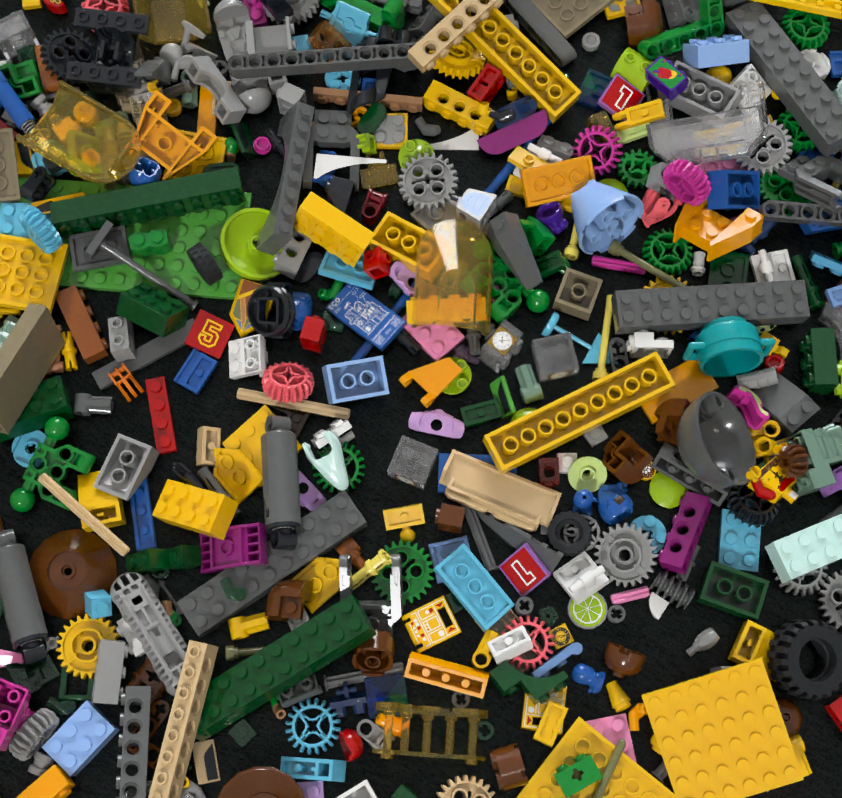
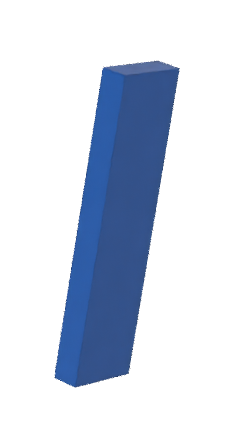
M147 475L130 498L137 552L148 548H157Z

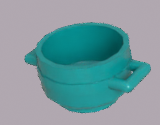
M739 316L721 317L703 326L695 342L688 344L683 354V359L685 361L697 360L700 371L706 376L717 378L733 377L757 368L763 362L764 357L769 355L776 341L773 338L761 339L755 325L747 322L744 318Z

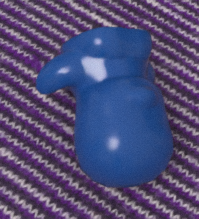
M587 489L577 491L572 501V512L591 516L592 502H597V498L593 497L592 492Z
M583 663L574 666L572 679L576 683L588 685V693L593 692L595 694L600 692L606 673L595 672L594 668Z

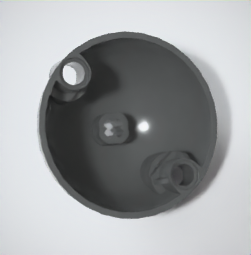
M710 391L696 398L685 409L678 423L677 446L686 467L698 479L712 483L717 490L748 483L750 480L746 478V473L750 471V467L756 466L755 448L749 428L736 406L724 395Z

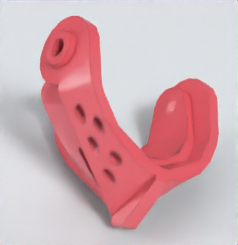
M649 188L642 199L644 211L641 219L645 227L649 228L650 225L671 216L677 210L678 205L682 206L683 203L679 199L674 198L673 205L669 209L670 201L666 197L660 198L659 193Z

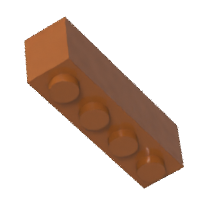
M76 285L57 292L56 300L83 359L89 365L108 356L109 354L106 349L109 346L106 339H101L99 332H102L97 321L93 322L92 316H94L90 305L86 306L84 302L87 298L83 290H78Z

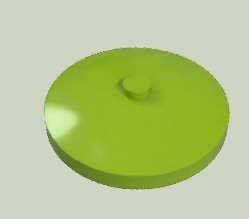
M246 208L234 213L225 222L219 237L220 252L226 264L238 275L255 281L270 280L281 274L273 270L276 264L273 262L275 255L256 250L259 233L270 211L261 208ZM290 252L287 253V255L290 257H293L294 255Z

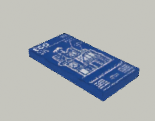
M349 283L326 306V310L382 352L407 325L403 318L359 286Z

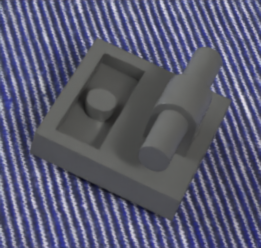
M313 673L278 696L281 706L288 708L297 703L299 704L300 701L303 703L307 702L308 698L311 699L323 693V689L318 683L316 673Z

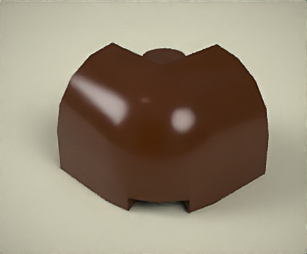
M642 0V4L624 6L629 47L638 48L641 40L663 33L661 7L657 1Z
M669 399L657 407L654 415L659 421L656 424L655 433L658 435L657 441L661 444L667 442L678 449V423L685 409L691 404L688 399Z
M622 430L603 448L605 453L602 464L610 473L625 484H633L644 478L640 472L653 460L649 453L643 450Z
M283 580L277 582L271 587L267 596L265 618L270 621L289 622V619L303 620L305 603H310L313 583L304 580Z

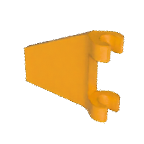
M450 357L408 371L400 377L399 381L406 388L414 379L428 393L420 400L428 408L437 396L463 370Z

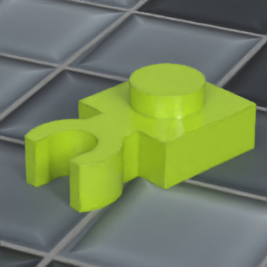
M369 133L356 135V138L359 139L358 149H361L363 153L368 155L377 154L376 138L374 135Z

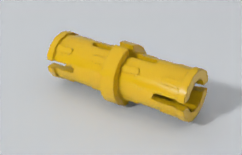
M67 331V335L63 332L61 335L65 344L61 351L65 358L66 371H72V365L73 370L76 371L78 370L76 360L77 349L74 347L73 335L71 331Z

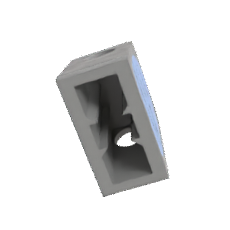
M469 188L462 197L453 194L449 204L456 206V218L481 232L497 207V195Z

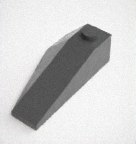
M502 212L490 220L487 233L493 249L523 287L529 291L542 283V277L518 214Z

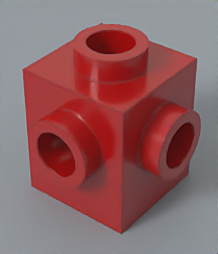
M380 246L364 252L363 271L369 277L376 280L390 275L391 257L389 253L385 252Z

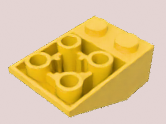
M100 471L91 472L89 475H77L79 503L107 528L126 524L122 499L92 487ZM81 520L82 529L87 533L92 532L93 530Z
M750 620L743 622L727 659L741 664L761 657L768 678L777 682L771 678L770 673L772 671L768 669L767 662H769L767 651H770L771 646H769L771 639L775 638L774 633Z

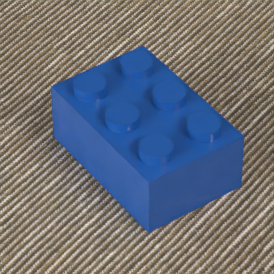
M707 171V180L711 182L710 186L712 188L707 198L708 210H746L747 208L758 209L760 207V171Z

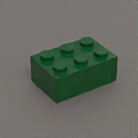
M142 283L120 293L116 314L164 338L185 327L189 306L183 304L181 300L168 296L165 292L152 288L149 284Z
M811 328L799 341V351L802 352L800 368L804 372L802 388L805 389L807 395H827L839 385L834 328Z
M711 561L706 566L696 602L754 622L759 618L770 581Z

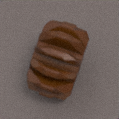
M801 444L786 445L779 451V467H781V472L786 477H801L809 470V455L806 454V449L802 448Z

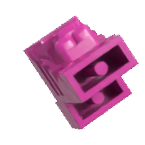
M0 678V751H6L15 731L18 732V729L35 712L28 708V702L31 698L30 690H27L25 686L14 684Z

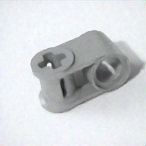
M361 720L357 725L358 734L382 755L385 754L384 750L390 742L396 739L371 720ZM363 723L371 725L372 731L370 734L364 735L360 732V726ZM386 737L382 744L379 746V743L382 741V739Z

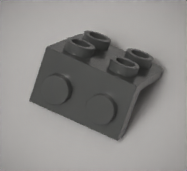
M662 0L670 30L683 26L686 22L692 23L700 20L698 0Z

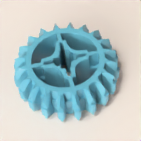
M29 205L18 214L17 218L21 227L44 253L51 254L57 251L63 244L56 228L38 208Z
M308 698L306 706L302 701L299 702L301 709L293 706L292 709L296 712L295 715L288 713V716L293 718L292 722L286 721L285 723L286 725H292V729L286 730V733H293L288 740L293 741L296 739L293 747L296 748L301 744L300 752H304L306 747L308 748L307 754L309 755L312 753V748H315L316 754H320L319 747H322L323 751L326 752L327 747L325 744L328 743L332 747L334 744L330 739H338V736L333 733L334 731H341V728L335 727V724H339L341 721L340 719H333L338 713L335 711L331 714L330 711L332 709H330V706L327 709L325 708L327 703L325 700L322 701L320 706L318 705V698H315L314 704ZM310 709L323 711L313 719L304 713ZM299 717L305 723V729L300 736L297 733ZM326 717H328L330 722L328 735L321 729V724ZM306 719L310 722L312 721L313 723L314 721H318L316 727L321 732V734H319L317 731L314 732V730L310 732L308 730L310 728V725L306 721ZM312 734H316L322 739L321 742L316 744L304 742Z

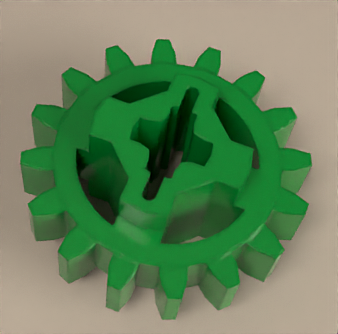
M632 149L630 155L625 152L623 158L620 157V164L617 165V170H619L617 176H622V183L627 182L626 187L632 184L634 189H636L637 185L641 189L644 188L649 175L646 168L648 167L650 172L651 166L657 164V162H652L653 155L647 156L648 151L642 154L641 149L637 153Z

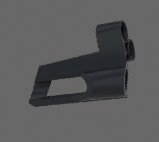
M381 25L378 28L376 37L366 38L361 43H358L357 46L411 43L412 34L407 30L394 32L393 27ZM392 68L352 71L346 112L351 115L362 105H373L384 99ZM376 71L374 88L367 89L357 95L360 78L368 72Z

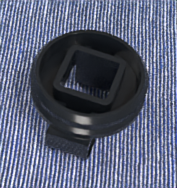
M268 282V285L258 287L251 294L247 306L248 319L253 329L262 336L286 339L292 335L296 308L292 297L293 287L290 283ZM266 300L276 301V320L266 321Z

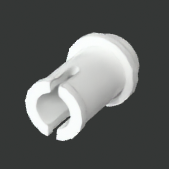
M696 251L693 254V266L690 268L693 276L700 277L703 276L706 270L704 268L706 254L702 251Z

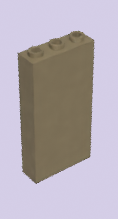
M29 303L0 348V432L4 434H9L65 344L61 332L57 328L48 308L42 304Z

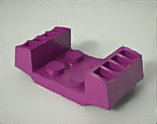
M263 523L230 526L224 540L199 534L202 562L201 573L218 574L225 569L247 565L260 567L268 565L267 535L265 524Z

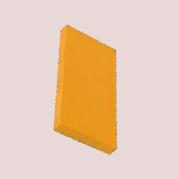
M591 155L519 170L526 207L570 198L573 192L579 191L588 181L595 180Z
M697 360L686 361L668 371L676 384L670 392L641 405L652 424L659 421L654 413L663 402L669 399L682 398L688 399L692 403L699 396L719 388L713 377L706 376L700 371Z

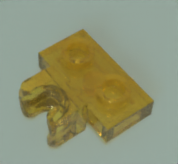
M380 151L379 159H385L383 151ZM366 154L365 158H371L370 154ZM386 163L367 164V169L359 170L363 190L399 182L395 163L386 165Z

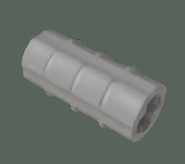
M775 367L736 375L737 384L750 390L778 384Z

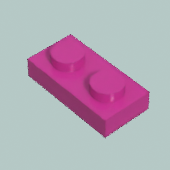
M242 0L249 10V17L253 21L254 28L268 26L262 3L259 0Z

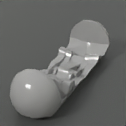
M222 0L215 7L213 19L216 23L219 40L228 62L231 56L248 54L245 21H250L249 10L242 1ZM231 76L234 92L247 109L246 113L258 114L269 107L272 101V93L269 90L267 77L235 79Z
M136 572L124 573L116 578L111 586V601L117 605L124 621L128 623L134 635L142 643V647L154 671L164 683L166 691L175 697L188 646L172 624L169 615L152 590L146 577ZM140 595L143 601L134 605L132 599Z

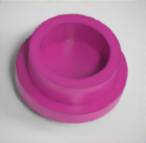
M261 136L254 140L253 149L256 153L265 155L270 152L271 143L266 137Z

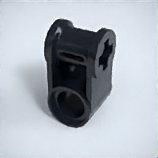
M38 166L21 186L20 195L31 202L42 201L55 186L56 178L53 175H49L45 167Z

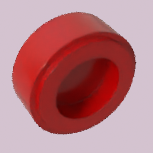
M771 354L765 359V369L775 367L776 374L780 373L784 369L785 362L783 357L778 354Z

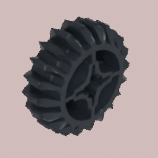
M749 482L744 485L731 487L726 496V501H728L726 507L730 508L729 514H735L734 520H741V524L745 522L748 524V527L754 525L756 529L760 525L765 527L767 524L772 523L779 514L781 506L779 501L771 503L766 499L757 497L755 491L747 486Z

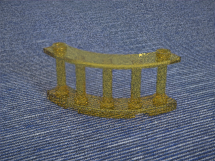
M376 702L375 710L383 711V715H385L383 749H372V753L380 754V758L393 759V755L459 759L465 760V764L478 765V761L486 760V757L476 756L477 725L480 723V719H488L487 710L453 708V711L450 712L449 708L412 706L411 704L395 702ZM396 713H400V717H402L400 751L391 750L393 716ZM413 714L422 715V719H424L422 752L408 751L410 718H412ZM434 716L445 717V721H447L445 754L430 753L431 727ZM457 717L468 718V755L453 754L454 729Z

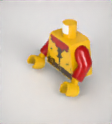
M782 442L779 445H775L773 452L779 455L782 447L788 444ZM775 456L761 469L758 466L750 467V471L746 473V478L750 480L747 486L755 491L757 497L766 499L771 503H776L783 497L790 504L799 497L791 489L797 479L796 477L790 478L782 474L781 467H779V457Z

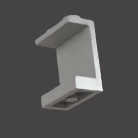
M289 16L285 17L286 24L254 28L252 20L245 21L248 54L297 51L296 41L292 40V35L295 34L294 23H290Z

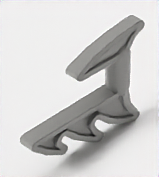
M183 20L181 24L185 30L180 44L183 54L193 52L191 54L193 57L209 56L211 60L218 57L217 54L189 42L191 34L202 39L206 35L193 24Z

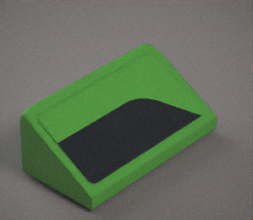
M503 375L490 384L493 398L498 399L503 416L501 419L512 417L516 412L506 378Z

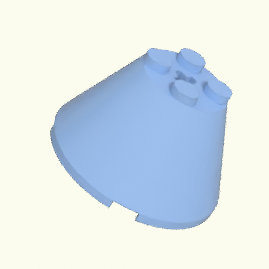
M594 179L588 181L579 191L573 192L570 197L579 247L584 253L591 255L595 251L600 253L608 251L615 239L622 242L636 228L634 224L638 217L642 218L644 211L643 202L639 197L596 182Z

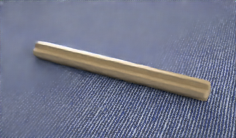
M238 388L236 397L240 400L348 420L350 417L349 408L302 400V402L296 401L295 404L292 402L287 404L286 402L278 403V400H272L271 397H267L265 392Z
M41 474L38 481L121 556H125L130 551V548L48 474Z

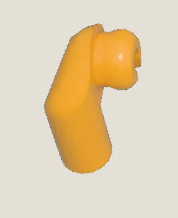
M644 703L636 704L629 711V731H640L639 719L647 714Z

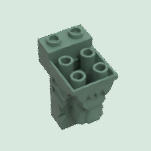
M830 423L814 431L812 428L803 429L785 439L788 445L801 444L802 448L806 449V454L809 455V470L806 471L805 475L796 477L797 481L793 485V489L799 497L820 491L836 483L831 467L842 464L841 426H835L834 423Z

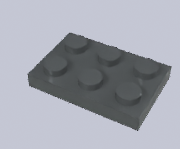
M125 225L112 227L110 234L106 238L108 240L107 243L131 258ZM99 230L68 236L73 271L75 273L125 263L104 249L102 251L99 249L90 262L83 258L86 249Z

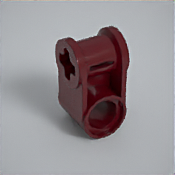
M374 188L369 189L361 210L364 224L372 226L378 222L381 212L387 203L388 193L382 194L374 191ZM369 212L374 213L372 216H367L366 214Z

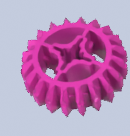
M595 125L591 126V131L589 128H585L586 135L580 132L579 136L582 139H575V142L579 145L573 146L574 150H578V153H574L573 157L591 155V158H597L602 164L601 166L593 165L594 175H597L598 171L600 175H604V169L607 173H610V166L612 168L617 167L614 161H621L617 155L623 154L622 151H618V148L623 147V144L616 143L620 140V137L613 138L616 132L612 131L609 134L610 127H606L603 131V125H599L598 130ZM594 135H602L608 141L601 144L594 138ZM589 139L590 149L587 153H584L585 144ZM596 145L597 147H603L599 153L592 154L596 150ZM611 146V156L606 161V150Z
M679 158L674 160L663 172L662 178L664 179L663 183L667 185L666 189L675 196V199H679L681 203L685 202V204L689 203L691 206H699L709 197L712 189L710 186L711 182L707 180L708 176L703 173L704 171L700 170L699 166H695L693 162L689 163L686 159L682 160Z

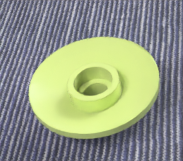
M591 456L575 460L568 470L569 483L577 491L587 489L590 492L597 491L601 485H604L607 479V470L602 461ZM585 470H590L588 474L583 473Z

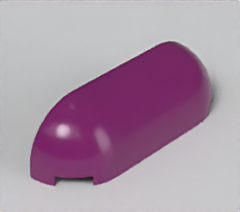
M545 109L521 121L478 139L477 142L485 152L501 154L540 136L547 126V113Z

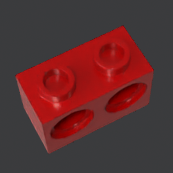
M486 63L467 91L468 97L480 103L488 102L490 104L506 81L502 70Z
M316 315L305 317L300 334L303 349L321 353L327 334L325 320H322L321 317Z

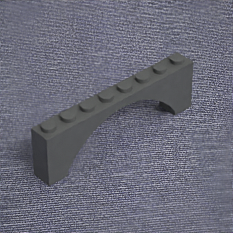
M297 101L280 119L277 135L283 137L285 156L283 171L275 200L267 220L259 233L256 250L273 256L292 238L315 107Z

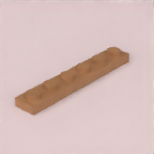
M314 87L313 89L314 101L326 104L329 102L340 106L347 104L349 90ZM386 94L384 99L377 102L382 103L385 108H389L392 111L407 110L411 113H416L418 111L422 112L423 97ZM365 104V105H362V107H363V106H369V107H370L371 104Z

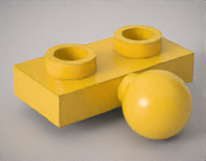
M422 503L383 510L386 531L402 528L400 540L405 544L408 540L412 543L415 539V532L410 529V526L425 523Z

